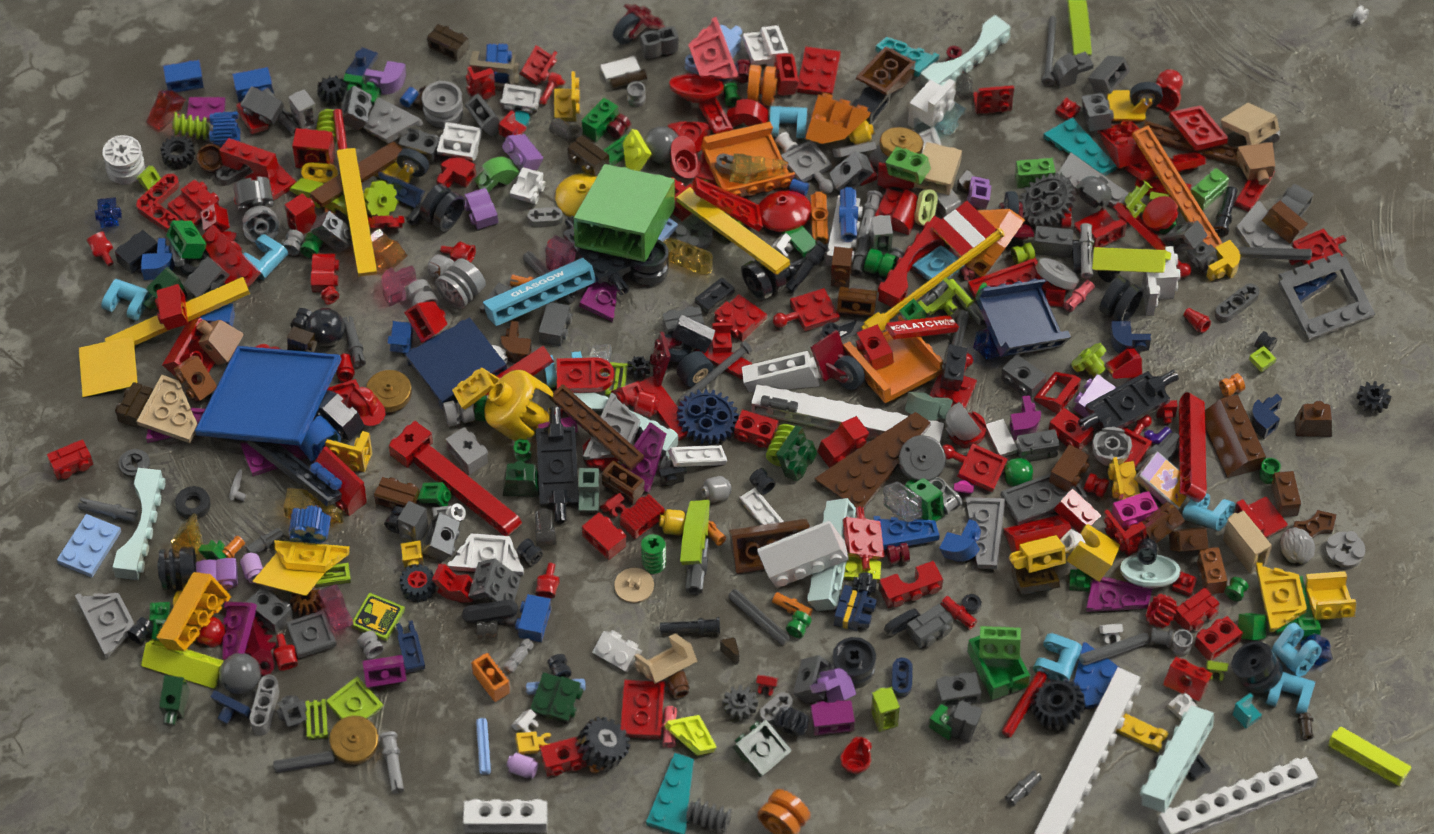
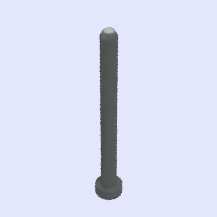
M1055 16L1049 18L1045 75L1042 77V84L1045 86H1052L1054 84L1052 69L1056 31Z
M743 341L737 351L683 394L678 400L679 403L684 400L685 395L689 397L690 392L696 394L698 389H703L745 353H751L753 351L751 346L746 341Z

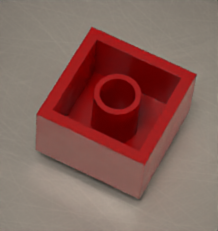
M296 128L292 144L296 168H303L305 164L311 162L334 163L336 153L333 132Z

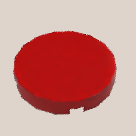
M1159 196L1147 204L1143 212V221L1151 230L1160 231L1159 229H1166L1176 220L1178 205L1171 197Z

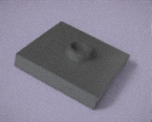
M324 610L286 622L298 658L337 646Z

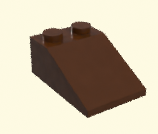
M885 46L856 76V79L888 95L905 87L914 77L916 62Z

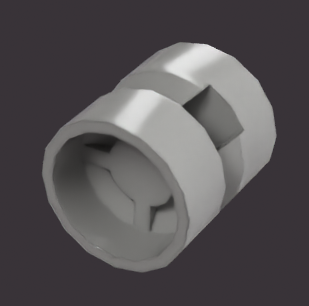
M416 280L407 287L406 294L410 301L413 302V306L420 302L431 301L439 305L438 299L426 280Z
M449 401L443 403L448 427L459 425L460 421L463 423L475 421L472 405L465 410L460 406L459 402Z

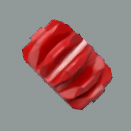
M1163 594L1155 596L1147 608L1148 611L1145 615L1147 622L1162 629L1169 626L1178 608L1176 601L1172 597Z

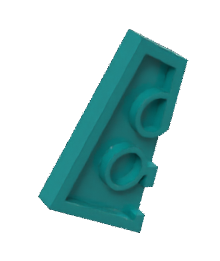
M889 37L884 38L875 48V51L879 53L887 46L915 61L914 76L919 77L921 72L938 61L940 56L937 53H933V55L926 53L924 49L919 47L917 49L908 47L907 43Z

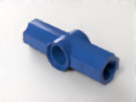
M845 187L843 190H840L839 223H841V239L845 242H852L857 239L858 206H856V190L852 189V187Z

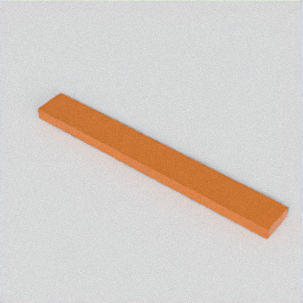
M1149 125L1133 132L1132 137L1169 196L1178 205V210L1186 223L1198 221L1208 235L1203 241L1208 245L1211 244L1214 248L1221 245L1223 242Z

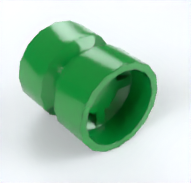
M871 248L866 258L864 271L871 274L878 272L879 276L887 278L889 271L895 268L897 256L888 253L883 255L881 251Z

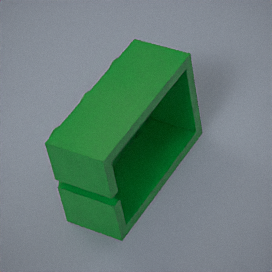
M980 636L968 640L967 652L991 700L1008 695L1009 690L1013 693L1029 686L1030 674L1021 656L1020 659L1012 660L979 658Z

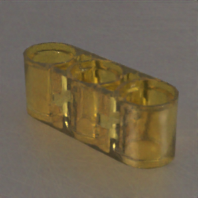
M667 238L663 241L668 247L670 263L701 275H708L712 272L713 255L709 251L675 238Z

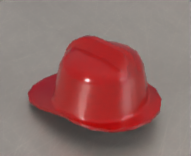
M686 136L676 137L671 144V170L679 178H693L699 172L696 146Z
M356 386L353 388V391L346 399V406L349 409L353 407L359 413L366 426L380 424L385 417L383 404L369 388H357Z

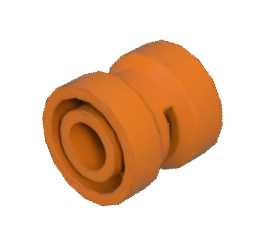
M1236 373L1229 379L1224 378L1220 380L1219 387L1225 397H1230L1235 392L1240 393L1244 391L1245 383L1241 375Z

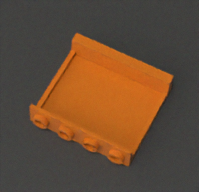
M771 122L703 138L701 149L718 187L742 197L790 186L795 173H789L771 135L773 129ZM720 154H728L761 165L767 169V177L764 180L749 182L722 173L715 168L716 158ZM743 166L736 167L740 172L746 171Z
M901 315L898 316V321H905ZM888 331L883 332L893 352L894 363L875 370L863 357V351H859L857 346L854 347L850 341L843 344L847 356L853 357L860 363L864 370L865 381L884 403L942 374V365L944 364L942 358L933 352L932 347L928 343L926 344L922 337L894 340Z

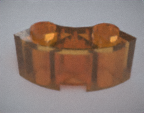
M379 228L370 230L375 263L381 269H393L408 256L398 241L388 238Z

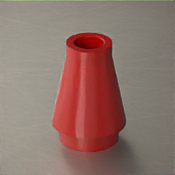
M1191 308L1185 310L1183 317L1189 321L1197 332L1204 333L1210 328L1211 320H1209L1208 316Z
M344 353L340 355L342 360L336 370V376L340 381L347 382L353 379L355 371L351 362V356Z

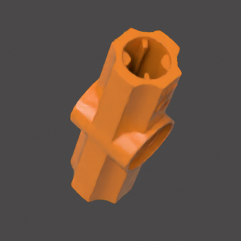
M815 192L810 196L812 237L815 241L818 240L825 245L829 243L827 196L822 192Z

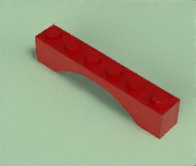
M933 216L930 222L927 221L921 234L918 233L912 246L909 245L907 247L904 257H900L895 269L889 271L887 280L881 282L878 287V301L893 308L905 299L908 293L907 275L912 265L940 245L944 247L947 244L932 229V226L941 220L940 218Z

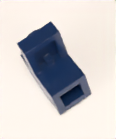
M1131 321L1111 322L1110 341L1117 353L1120 354L1126 349L1133 348L1139 352L1149 351L1150 334H1131Z
M1278 394L1272 398L1268 397L1263 403L1258 399L1253 405L1250 422L1254 431L1263 439L1278 429L1280 418L1274 414L1280 409L1282 397Z

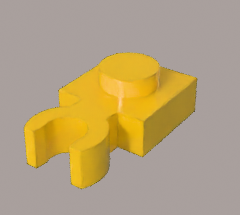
M536 732L516 733L515 739L518 753L521 755L537 754L540 746L547 744L544 740H549L551 734L544 733L541 737H537Z

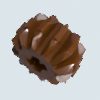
M315 586L306 596L293 592L291 594L290 605L293 612L298 613L300 618L304 614L307 616L317 613V610H322L324 597L321 590L316 589Z

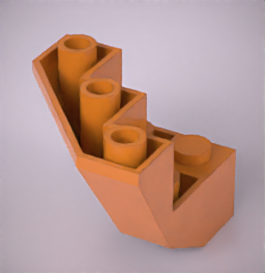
M822 93V96L818 95L805 139L821 144L845 139L870 116L871 112L867 111L868 107L862 105L855 107L850 105V101L841 98L840 101L832 99L833 95Z
M1011 209L977 210L996 229H1002L1005 234L1004 238L1001 237L966 263L968 268L981 277L987 274L1025 221V219Z

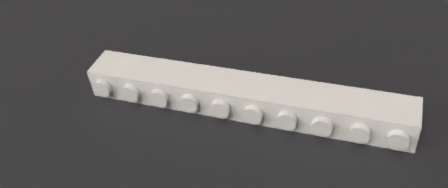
M767 385L756 386L751 403L752 413L835 431L841 422L857 416L869 431L867 438L875 439L908 417L897 412L892 413L881 409H872L862 405L848 404L843 401L829 400L824 397L810 396L805 393L791 392L787 389H776ZM766 395L770 396L771 399L776 397L786 399L788 402L796 401L798 402L797 412H788V409L786 411L773 409L771 406L763 407L760 405L761 397ZM931 420V426L924 435L934 438L941 444L944 423Z
M1119 667L1117 668L1035 834H1065L1067 829H1072L1075 822L1073 817L1076 812L1080 813L1084 804L1082 799L1084 795H1089L1092 788L1090 783L1092 779L1096 780L1099 775L1100 763L1106 761L1109 753L1106 750L1109 745L1113 746L1117 738L1115 732L1117 728L1121 730L1125 722L1123 716L1125 712H1130L1133 706L1131 700L1133 696L1137 697L1142 686L1139 685V676Z

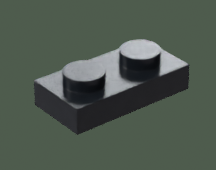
M721 277L695 298V303L705 312L709 313L735 293V288Z

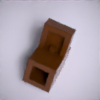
M511 321L510 328L506 329V336H501V347L506 351L508 361L516 364L531 354L532 345L531 339L519 338V322Z

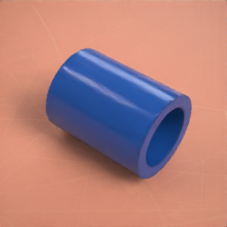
M409 87L399 101L403 106L410 107L419 93L416 89Z
M793 179L789 191L798 192L806 196L809 184Z

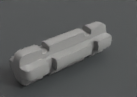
M524 639L520 647L509 658V661L505 663L504 669L509 673L514 672L517 665L526 657L528 651L533 648L534 643L529 639Z

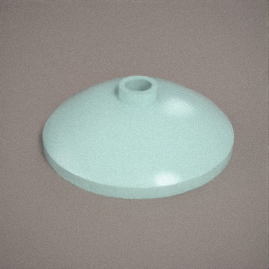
M1133 555L1122 561L1120 572L1126 580L1137 586L1159 588L1176 581L1180 575V567L1174 560L1162 555H1157L1156 561L1150 565L1140 563L1137 555Z

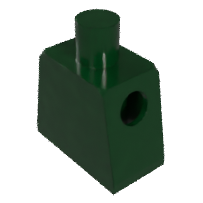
M166 267L147 286L146 290L150 297L143 302V305L148 311H152L156 307L157 290L179 284L185 297L188 294L179 277Z
M523 461L507 464L502 495L539 497V475L535 465L525 464Z
M164 675L159 708L164 716L163 724L173 727L175 726L176 718L184 717L190 693L184 677Z

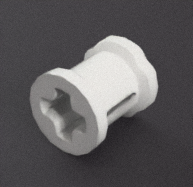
M787 132L781 133L775 139L776 145L780 146L784 153L798 147V144L789 138Z

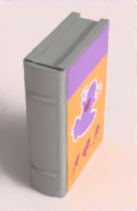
M1158 451L1150 456L1134 478L1141 487L1149 491L1163 505L1168 502L1179 510L1188 498L1180 493V470Z

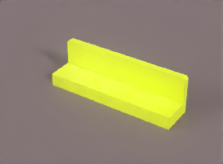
M1094 247L1092 269L1164 273L1165 261L1171 260V253L1166 250Z
M152 639L145 644L141 665L172 676L184 677L185 680L215 688L217 687L219 670L223 660L188 649L185 651L167 649L159 640Z
M1339 727L1330 737L1329 747L1399 787L1411 769L1410 765L1343 727Z

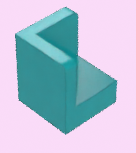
M1251 693L1238 701L1233 711V716L1245 729L1262 717V714L1252 704L1253 695Z

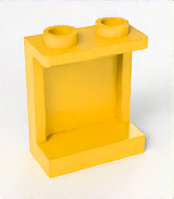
M1345 571L1306 574L1305 588L1316 620L1355 617L1356 601L1350 598L1346 587L1347 575Z

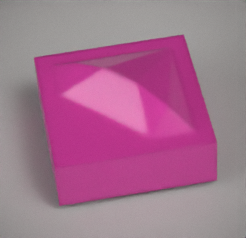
M967 481L954 483L955 492L973 493L974 485Z

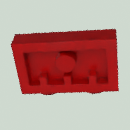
M1014 86L979 88L978 92H973L976 114L1012 111Z
M1106 209L1085 217L1074 224V227L1080 234L1081 224L1088 223L1092 225L1093 251L1094 247L1102 248L1124 237L1127 222L1123 218L1114 221Z
M1263 497L1251 504H1247L1244 499L1236 502L1234 513L1238 514L1244 511L1266 538L1287 528V522L1267 497Z
M1105 510V519L1103 520L1106 525L1104 529L1110 538L1113 537L1120 544L1119 550L1121 552L1124 551L1128 557L1137 552L1139 542L1147 538L1146 526L1143 522L1133 524L1127 531H1124L1109 510Z

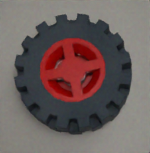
M421 564L418 567L412 565V568L407 567L406 571L403 570L402 576H400V588L407 600L410 598L411 602L417 600L418 603L422 599L426 601L427 597H432V593H435L436 584L432 581L433 571L429 570L427 566L423 568Z

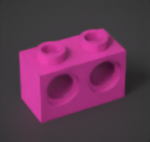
M1147 491L1114 502L1112 515L1120 526L1127 530L1131 525L1145 521L1158 507L1150 492Z

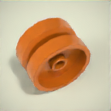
M750 65L747 99L759 102L760 94H762L763 106H773L777 87L776 67L767 66L764 70V77H761L762 69L760 65Z
M776 789L769 796L768 803H765L757 812V817L762 825L772 834H799L800 827L805 826L811 817V813L807 806L795 795L782 789Z

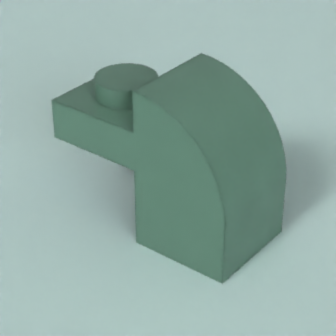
M909 392L905 411L910 414L917 412L927 420L946 419V414L951 408L953 400L949 398H933L922 392Z
M579 468V512H599V468Z

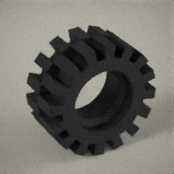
M173 135L171 140L166 138V142L163 141L160 149L164 164H167V167L170 168L172 166L174 170L178 167L181 170V166L187 168V164H192V160L194 161L195 151L193 143L189 138L187 139L184 135L182 138L180 135L174 138ZM178 149L184 150V153L180 155L171 154Z

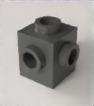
M1201 241L1194 249L1186 250L1192 266L1195 269L1199 268L1204 273L1208 270L1209 265L1218 261L1216 249L1204 241Z
M285 696L281 699L282 701L277 703L279 709L276 712L279 720L284 721L288 727L298 725L302 721L307 720L305 715L307 711L306 705L297 696Z

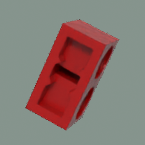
M742 409L734 427V438L741 442L755 444L761 448H769L778 427V420Z
M1226 616L1223 619L1215 620L1208 629L1200 630L1196 634L1194 646L1208 661H1213L1240 643L1243 632Z

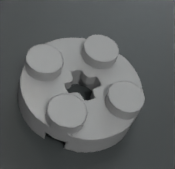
M1353 531L1338 532L1328 538L1325 555L1331 564L1341 566V569H1352L1357 567L1364 558L1365 545ZM1345 547L1348 548L1349 551L1348 553H1346L1345 551H1341V549Z

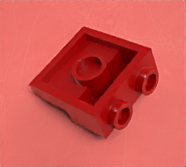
M193 180L183 187L181 195L169 202L167 206L181 221H192L196 227L202 223L201 212L212 204L219 206L220 200L216 193L212 192L210 194L207 191L208 188L204 182Z
M740 294L730 303L726 301L714 312L715 323H731V336L738 338L742 342L767 319L765 312Z

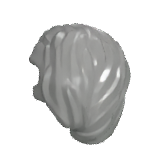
M1290 528L1281 537V551L1289 562L1305 564L1313 558L1315 552L1314 541L1303 529Z

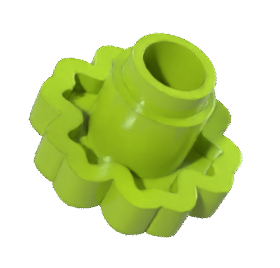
M378 180L373 181L370 187L365 188L363 195L368 215L389 216L390 211H395L398 203L395 198L397 191L392 184H386L385 181Z
M1101 342L1096 343L1083 350L1070 365L1076 372L1085 369L1088 374L1096 377L1097 374H1101L1106 369L1100 357L1107 350Z

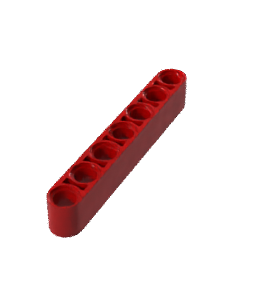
M1186 392L1179 400L1180 493L1199 503L1204 499L1207 491L1205 402L1195 395Z
M427 444L413 456L414 463L436 482H443L453 496L503 536H509L522 524L520 518L512 510L432 446Z

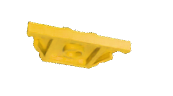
M274 541V549L284 567L291 570L326 572L350 553V546Z
M1258 562L1255 568L1270 632H1274L1306 613V603L1299 574L1285 572L1276 567L1270 569L1262 566L1263 563Z

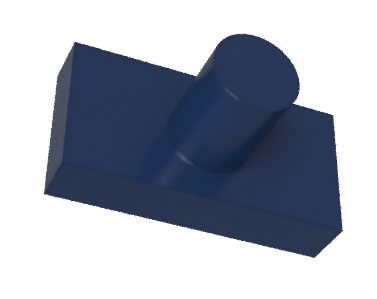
M362 47L356 51L355 58L345 74L362 76L365 79V71L372 68L378 59V53Z
M215 690L210 697L214 702L224 706L217 717L219 721L228 724L234 712L250 719L252 710L248 706Z

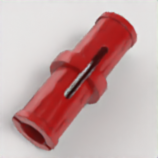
M946 596L940 603L952 615L953 619L959 620L969 630L973 629L976 625L975 623L978 622L977 619L965 610L964 606L958 605L949 596Z

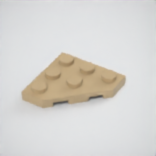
M161 375L137 420V424L190 443L195 435V429L198 424L182 390V386L179 380Z

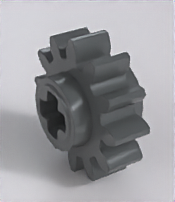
M739 685L738 690L731 687V694L725 692L722 706L725 707V714L731 712V719L738 716L739 721H741L742 716L750 719V712L756 714L758 700L756 699V692L750 694V687L742 690V685Z

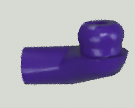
M1164 427L1158 434L1152 430H1147L1144 432V437L1152 441V444H1160L1172 431L1168 427Z

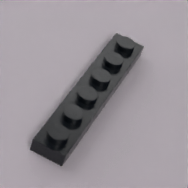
M247 441V444L328 507L341 500L342 493L339 490L335 491L330 485L324 483L317 475L310 471L306 464L279 443Z

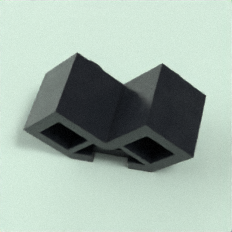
M327 390L315 417L322 416L330 422L341 438L350 441L365 427V424L353 407L349 409L341 402L343 398L338 393Z

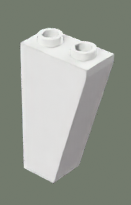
M808 351L742 367L743 381L748 392H755L757 385H767L776 389L819 386V378H821L814 357L811 358Z

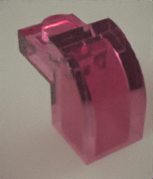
M412 265L401 268L397 272L392 267L384 272L381 279L382 291L389 306L406 300L404 286L416 281V272Z
M337 584L318 591L323 610L330 626L332 625L335 632L354 625Z

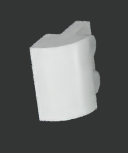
M778 26L761 27L760 32L745 33L742 36L752 65L766 64L773 67L776 54L789 53Z
M446 122L443 135L440 137L437 154L475 161L479 151L478 145L482 129Z

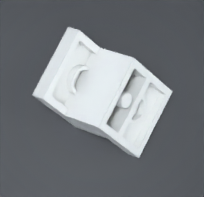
M949 78L941 86L929 80L909 103L908 125L914 128L918 123L924 122L933 128L937 122H941L944 114L950 111L955 104V81Z
M1173 246L1165 247V250L1171 253V260L1165 261L1164 273L1144 272L1142 288L1144 290L1143 297L1146 315H1154L1155 308L1158 307V299H1174L1175 291H1178L1177 280H1180V269L1176 268L1178 256L1174 254Z

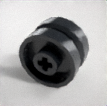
M438 184L424 198L420 209V217L429 224L433 223L441 231H448L461 217L465 206V198L457 192H452L447 186Z
M659 239L656 241L646 262L628 258V262L632 266V271L628 272L631 279L640 284L653 285L660 283L667 277L669 273L668 247L664 242Z
M756 259L741 266V275L744 283L752 295L760 301L770 297L772 292L776 293L786 287L783 271L776 275Z
M1118 276L1105 292L1099 306V311L1107 316L1113 314L1115 321H1129L1142 300L1144 290L1136 284L1130 286L1129 280Z
M849 637L838 642L833 649L831 670L842 669L847 672V675L852 680L854 689L862 688L871 682L875 674L876 652L870 642L859 637Z
M1253 641L1243 645L1233 655L1231 661L1233 672L1245 689L1251 693L1269 691L1282 678V664L1269 645L1264 642Z

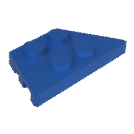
M1083 642L1081 654L1094 650L1089 644ZM1108 658L1087 665H1082L1080 661L1078 663L1074 682L1076 686H1080L1084 693L1085 709L1099 706L1119 667Z

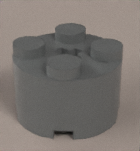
M257 177V181H251V178H247L234 184L233 190L238 211L249 210L259 205L266 207L274 206L269 178Z

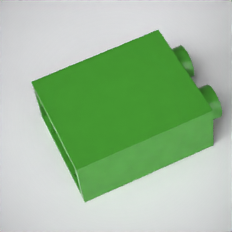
M604 164L574 216L575 247L646 262L675 208V179L663 175L635 171L626 167Z

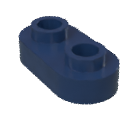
M901 657L896 659L892 667V689L894 694L900 697L909 695L912 690L913 665L907 658Z

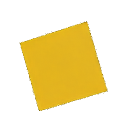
M134 336L79 348L82 397L131 387L133 382L138 383Z
M276 553L252 582L306 596L325 572L286 569Z

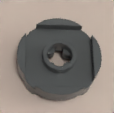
M696 215L683 220L676 228L677 243L684 250L691 251V249H697V251H702L708 248L712 242V227ZM696 232L698 236H691V233Z

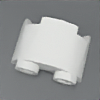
M522 168L517 183L514 184L510 191V197L537 204L539 192H543L546 183L543 181V173Z

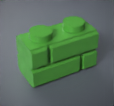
M1216 168L1191 189V193L1202 211L1220 197L1228 187V176Z

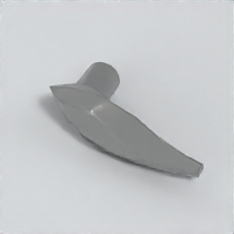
M241 469L234 478L229 498L230 500L235 498L244 502L247 495L239 492L242 478Z

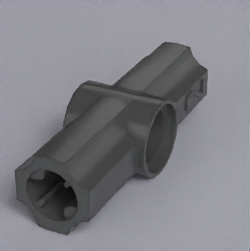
M1170 432L1159 445H1154L1149 451L1147 458L1136 469V474H1138L1150 456L1154 455L1156 451L1170 462L1173 455L1179 449V434Z
M706 538L705 550H702L701 564L687 565L686 592L691 595L703 593L704 577L707 574L709 539Z

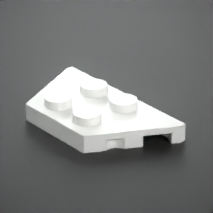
M471 533L466 539L465 544L457 551L455 558L448 563V567L451 570L475 572L478 562L495 558L515 574L524 576L523 566L520 564L510 536Z

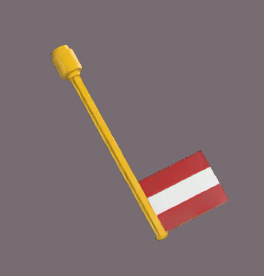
M968 201L964 202L932 226V229L960 258L885 314L877 312L863 322L864 325L861 326V329L864 330L878 324L882 332L886 330V323H889L891 318L900 313L899 310L913 298L915 300L919 299L942 282L945 277L950 276L1001 237L1004 238V231L1000 228L996 229Z

